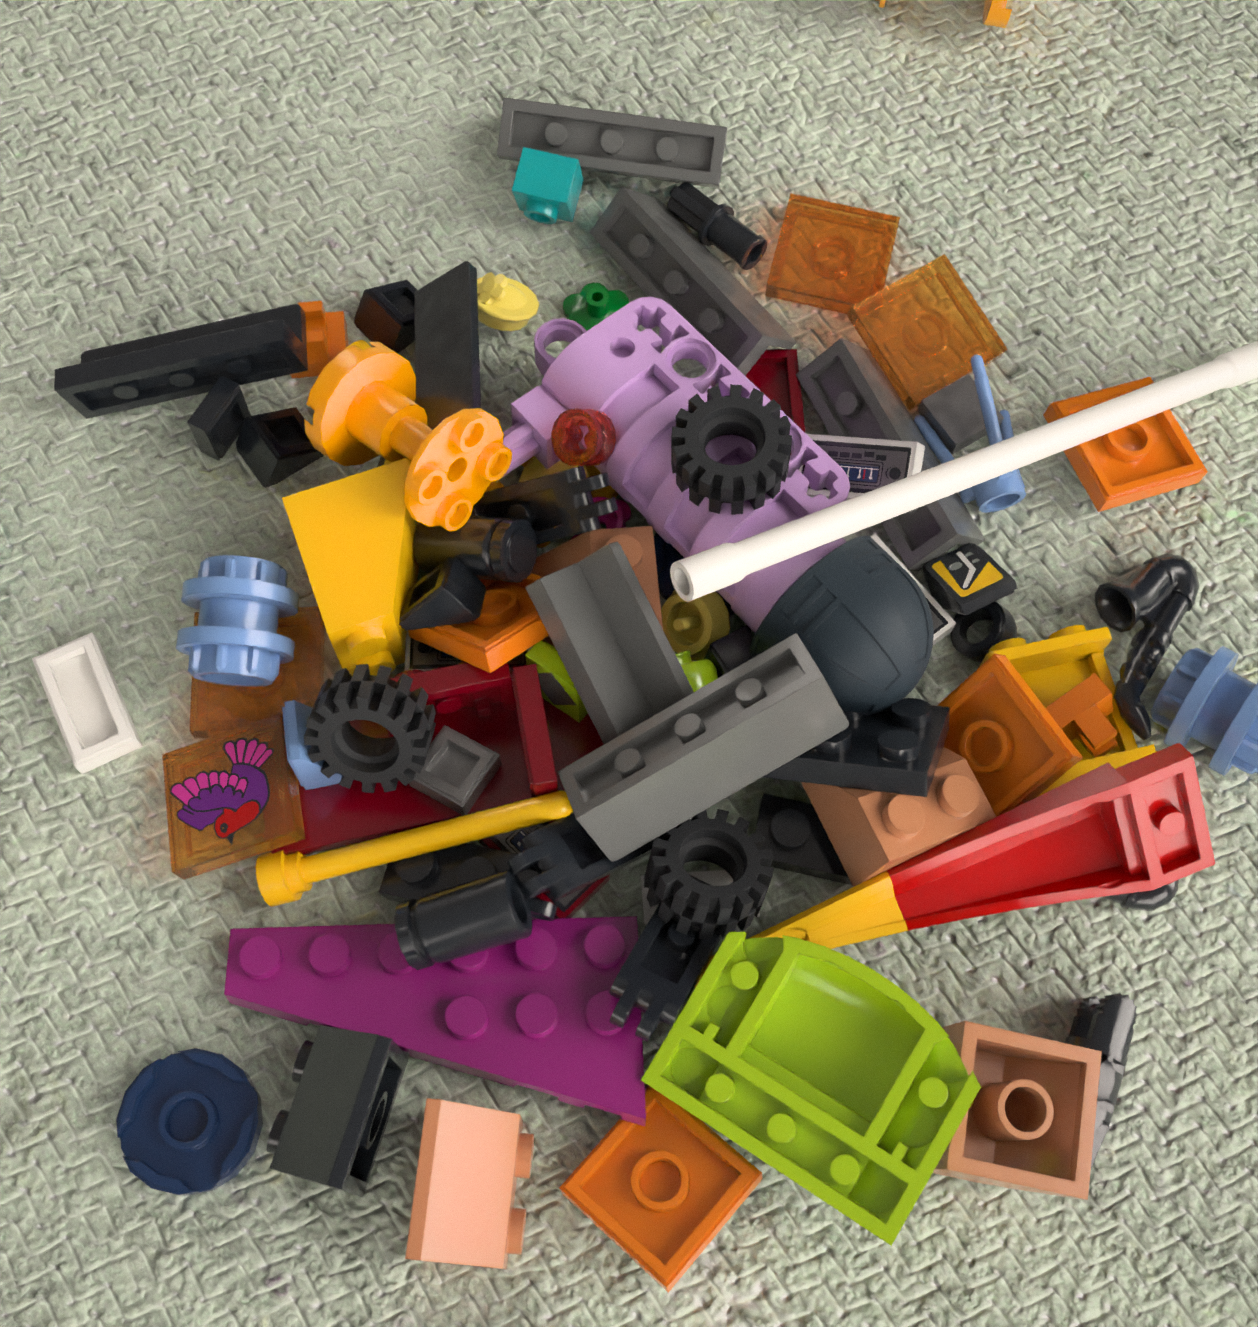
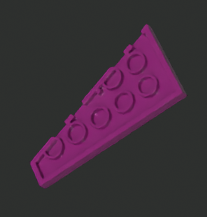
M637 916L554 919V921L532 919V934L528 938L448 962H435L433 966L421 970L412 968L406 961L398 943L395 924L230 929L224 995L231 1004L305 1026L311 1023L317 1026L323 1025L385 1036L393 1039L402 1051L410 1054V1057L513 1088L516 1085L547 1093L557 1096L561 1102L581 1108L587 1105L621 1115L622 1120L641 1126L646 1124L644 1082L641 1081L644 1075L643 1040L635 1036L637 1027L642 1019L641 1010L634 1008L623 1029L609 1022L619 1001L618 998L610 995L609 992L615 978L638 941Z

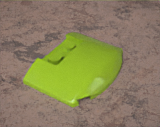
M728 932L641 1081L892 1246L981 1088L973 1070L968 1075L967 1069L954 1044L948 1038L950 1036L917 1001L896 984L868 966L828 947L800 938L783 935V938L745 939L746 932Z

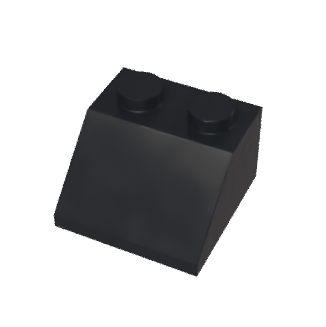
M323 1025L319 1026L314 1042L306 1040L297 1055L292 1072V1081L299 1083L290 1111L282 1109L272 1125L267 1142V1152L274 1154L270 1169L363 1198L409 1059L393 1039L378 1034Z

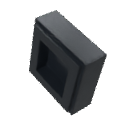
M220 376L187 421L200 451L218 461L220 458H223L240 434L245 418L251 416L239 384Z

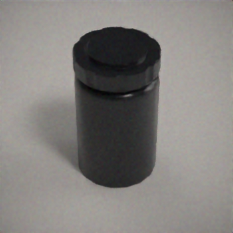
M471 515L463 527L451 532L442 526L429 527L419 523L414 535L413 551L418 566L427 574L447 558L455 556L478 579L519 583L527 579L533 570L537 558V538L531 524L525 519Z
M507 869L423 895L418 900L410 899L398 903L394 916L395 930L399 946L408 964L416 970H421L433 966L435 962H448L528 938L532 934V916L528 899L521 889L522 883L519 877L513 875L512 871Z

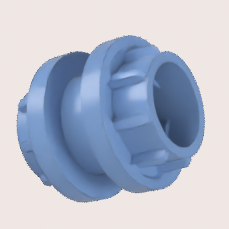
M236 555L212 556L200 563L197 578L188 579L183 582L181 601L189 607L198 609L199 618L198 626L178 630L176 649L183 654L189 655L188 672L195 679L231 686H268L279 675L280 664L293 661L295 642L288 637L277 634L278 618L289 617L298 613L299 594L287 587L288 572L282 566L254 557Z
M1224 646L1220 647L1214 655L1199 648L1189 649L1169 675L1151 709L1150 714L1153 721L1168 729L1164 743L1169 746L1180 743L1185 747L1192 737L1215 750L1209 764V768L1225 776L1231 767L1235 766L1248 774H1258V683L1255 684L1232 672L1239 654Z

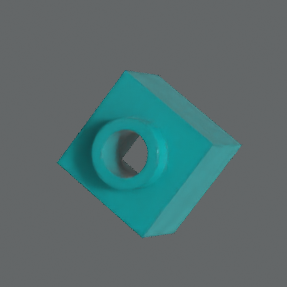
M523 147L512 187V193L519 210L524 211V215L527 218L543 224H555L557 219L573 222L584 181L579 159Z

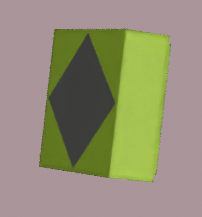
M546 641L538 642L528 651L525 657L526 665L536 664L542 698L580 723L588 712L556 648Z

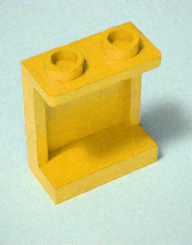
M1084 625L1068 626L1052 633L1046 640L1026 643L1024 638L1008 639L992 646L980 664L981 666L995 653L1005 655L1045 708L1094 673L1098 675L1112 692L1113 712L1106 718L1117 731V736L1114 739L1118 742V746L1104 756L1093 758L1077 739H1074L1071 742L1083 759L1040 795L1108 762L1116 769L1157 752L1154 744L1138 748L1132 730L1120 716L1118 706L1114 700L1116 687L1104 657V649L1112 640L1108 627L1086 631Z

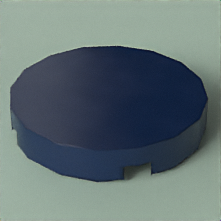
M197 1048L178 1051L180 1053L171 1054L164 1059L159 1058L144 1067L125 1091L116 1118L117 1138H120L121 1149L125 1155L123 1158L130 1172L152 1189L182 1196L213 1191L236 1177L254 1154L263 1126L261 1097L248 1073L222 1054Z

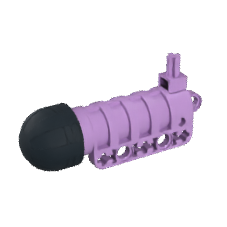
M654 297L638 298L588 331L577 322L565 318L552 319L537 329L534 337L535 364L544 377L542 385L536 386L511 403L512 426L503 432V445L511 450L512 461L504 476L533 456L548 469L560 461L566 453L576 450L601 473L607 472L611 483L610 486L626 502L631 503L646 518L648 525L653 526V530L666 543L671 544L684 558L723 543H736L847 500L850 483L845 471L789 417L788 419L791 424L789 435H792V454L790 456L787 478L785 482L781 481L780 492L773 499L765 493L763 507L754 510L750 501L745 500L743 514L731 515V503H722L720 514L709 511V498L705 497L700 505L697 506L689 500V488L683 492L680 491L676 484V473H672L671 465L672 426L676 427V415L682 408L688 411V400L696 394L704 402H707L708 388L715 387L717 383H719L721 396H730V384L742 385L741 397L749 398L753 388L759 389L664 300ZM642 325L646 329L640 332L638 331V326ZM655 326L660 328L659 336L652 330ZM563 340L570 342L557 358L552 357L545 350L550 343ZM662 345H663V346L665 347V349H664V351L661 353V348H662ZM682 359H693L702 363L707 371L697 378H687L679 375L672 366ZM765 394L763 395V407L771 401ZM780 410V418L786 416V414ZM735 435L716 437L710 440L705 448L709 458L726 465L746 463L752 460L757 452L752 442ZM801 465H805L803 474L799 471ZM808 486L815 491H819L824 487L831 491L829 498L822 494L811 498L807 495ZM859 536L850 541L840 538L748 574L740 582L717 590L731 605V609L755 633L749 648V654L752 658L797 633L824 676L842 711L861 713V716H868L887 710L893 703L905 698L918 684L931 657L934 630L931 610L925 595L909 573L870 536Z

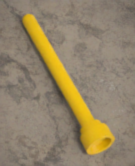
M560 790L310 856L302 855L300 852L285 855L283 850L274 854L269 852L259 855L256 860L257 884L264 901L270 907L300 900L303 892L310 891L313 883L565 818L573 812L566 792Z

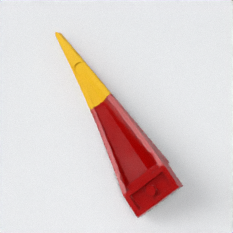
M1176 743L1116 769L1108 762L750 938H783V935L833 949L968 918L1082 899L1155 890L1215 865L1194 757L1182 744ZM715 955L710 957L695 987L699 983L700 979L702 978L703 974L705 973L707 967L709 966L710 962L712 961Z

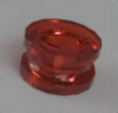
M582 408L568 409L561 413L554 422L551 432L552 447L556 456L567 465L597 466L607 461L613 453L616 443L615 428L612 420L602 411ZM580 426H587L589 430L584 437L587 449H580L578 445L583 438Z

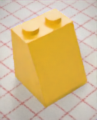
M407 458L282 497L327 634L341 668H347L351 676H353L356 665L368 664L370 675L377 676L380 665L392 668L391 672H393L396 665L405 663L407 631L399 625V618L409 589L418 581L419 566L415 560L413 544L416 528L420 523L411 517L404 501V482L410 467Z

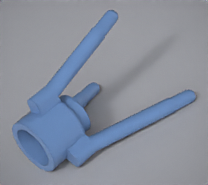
M980 355L972 356L971 366L989 445H993L1014 437L1010 414L1007 410L1000 411L1004 418L999 426L983 358ZM915 416L914 422L940 463L943 464L953 460L954 457L924 416ZM1018 468L959 492L963 503L976 500L979 511L990 513L1014 506L1025 498L1026 492Z

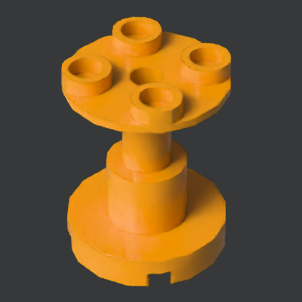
M368 342L372 347L365 350L360 349L356 345L342 350L323 368L310 389L306 405L315 410L312 418L313 425L305 419L304 421L305 433L313 447L329 459L343 466L361 465L379 455L390 462L407 458L411 461L404 482V501L411 517L429 527L442 526L450 532L463 527L471 516L473 506L482 498L490 483L503 477L512 461L511 450L503 445L504 434L498 419L481 408L462 409L445 418L432 430L427 426V414L424 408L415 403L416 375L407 359L380 342Z

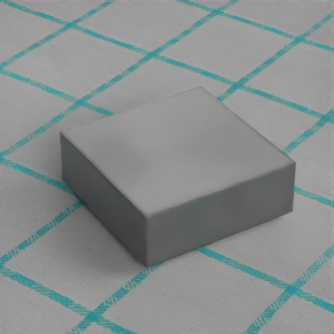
M969 374L921 400L917 411L920 415L924 416L951 454L987 435L975 382ZM995 407L1000 426L1004 417Z
M444 725L430 744L423 769L420 774L415 773L414 780L409 784L416 790L464 816L467 815L500 768V754Z

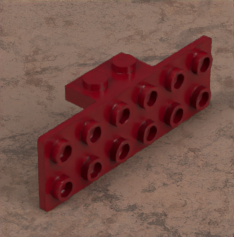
M462 661L458 665L428 671L407 670L397 674L394 678H389L397 682L404 673L413 679L410 688L411 692L422 687L429 695L426 705L433 704L436 712L433 721L436 725L431 743L443 726L446 725L500 754V768L467 814L531 798L508 662L491 673ZM543 699L558 791H565L558 771L604 744L589 714L579 723ZM368 720L348 721L353 728L364 735L374 738L393 737L389 730L378 723ZM285 734L263 738L259 741V743L267 742L268 748L274 749L273 755L261 767L267 775L270 787V797L265 811L269 845L272 854L283 850L285 855L296 852L306 855L463 816L411 787L410 784L404 786L400 781H398L396 790L384 792L381 783L376 784L374 793L362 792V782L353 780L350 789L335 784L305 790L304 786L301 787L287 760Z

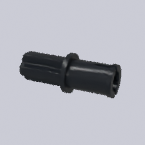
M688 182L682 183L679 187L675 186L669 193L671 197L667 203L669 211L698 232V238L702 244L716 246L736 261L744 270L753 268L761 260L767 249V240L761 235H757L735 218L732 207L725 203L718 205Z

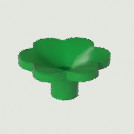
M592 282L586 284L580 293L571 294L565 298L563 313L567 319L577 322L588 331L627 305L629 298L620 290H608L603 284Z

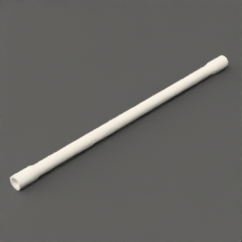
M1258 341L1220 354L1208 363L736 543H723L676 561L671 565L670 569L673 586L677 594L684 601H692L738 583L748 574L1219 389L1232 388L1258 378Z

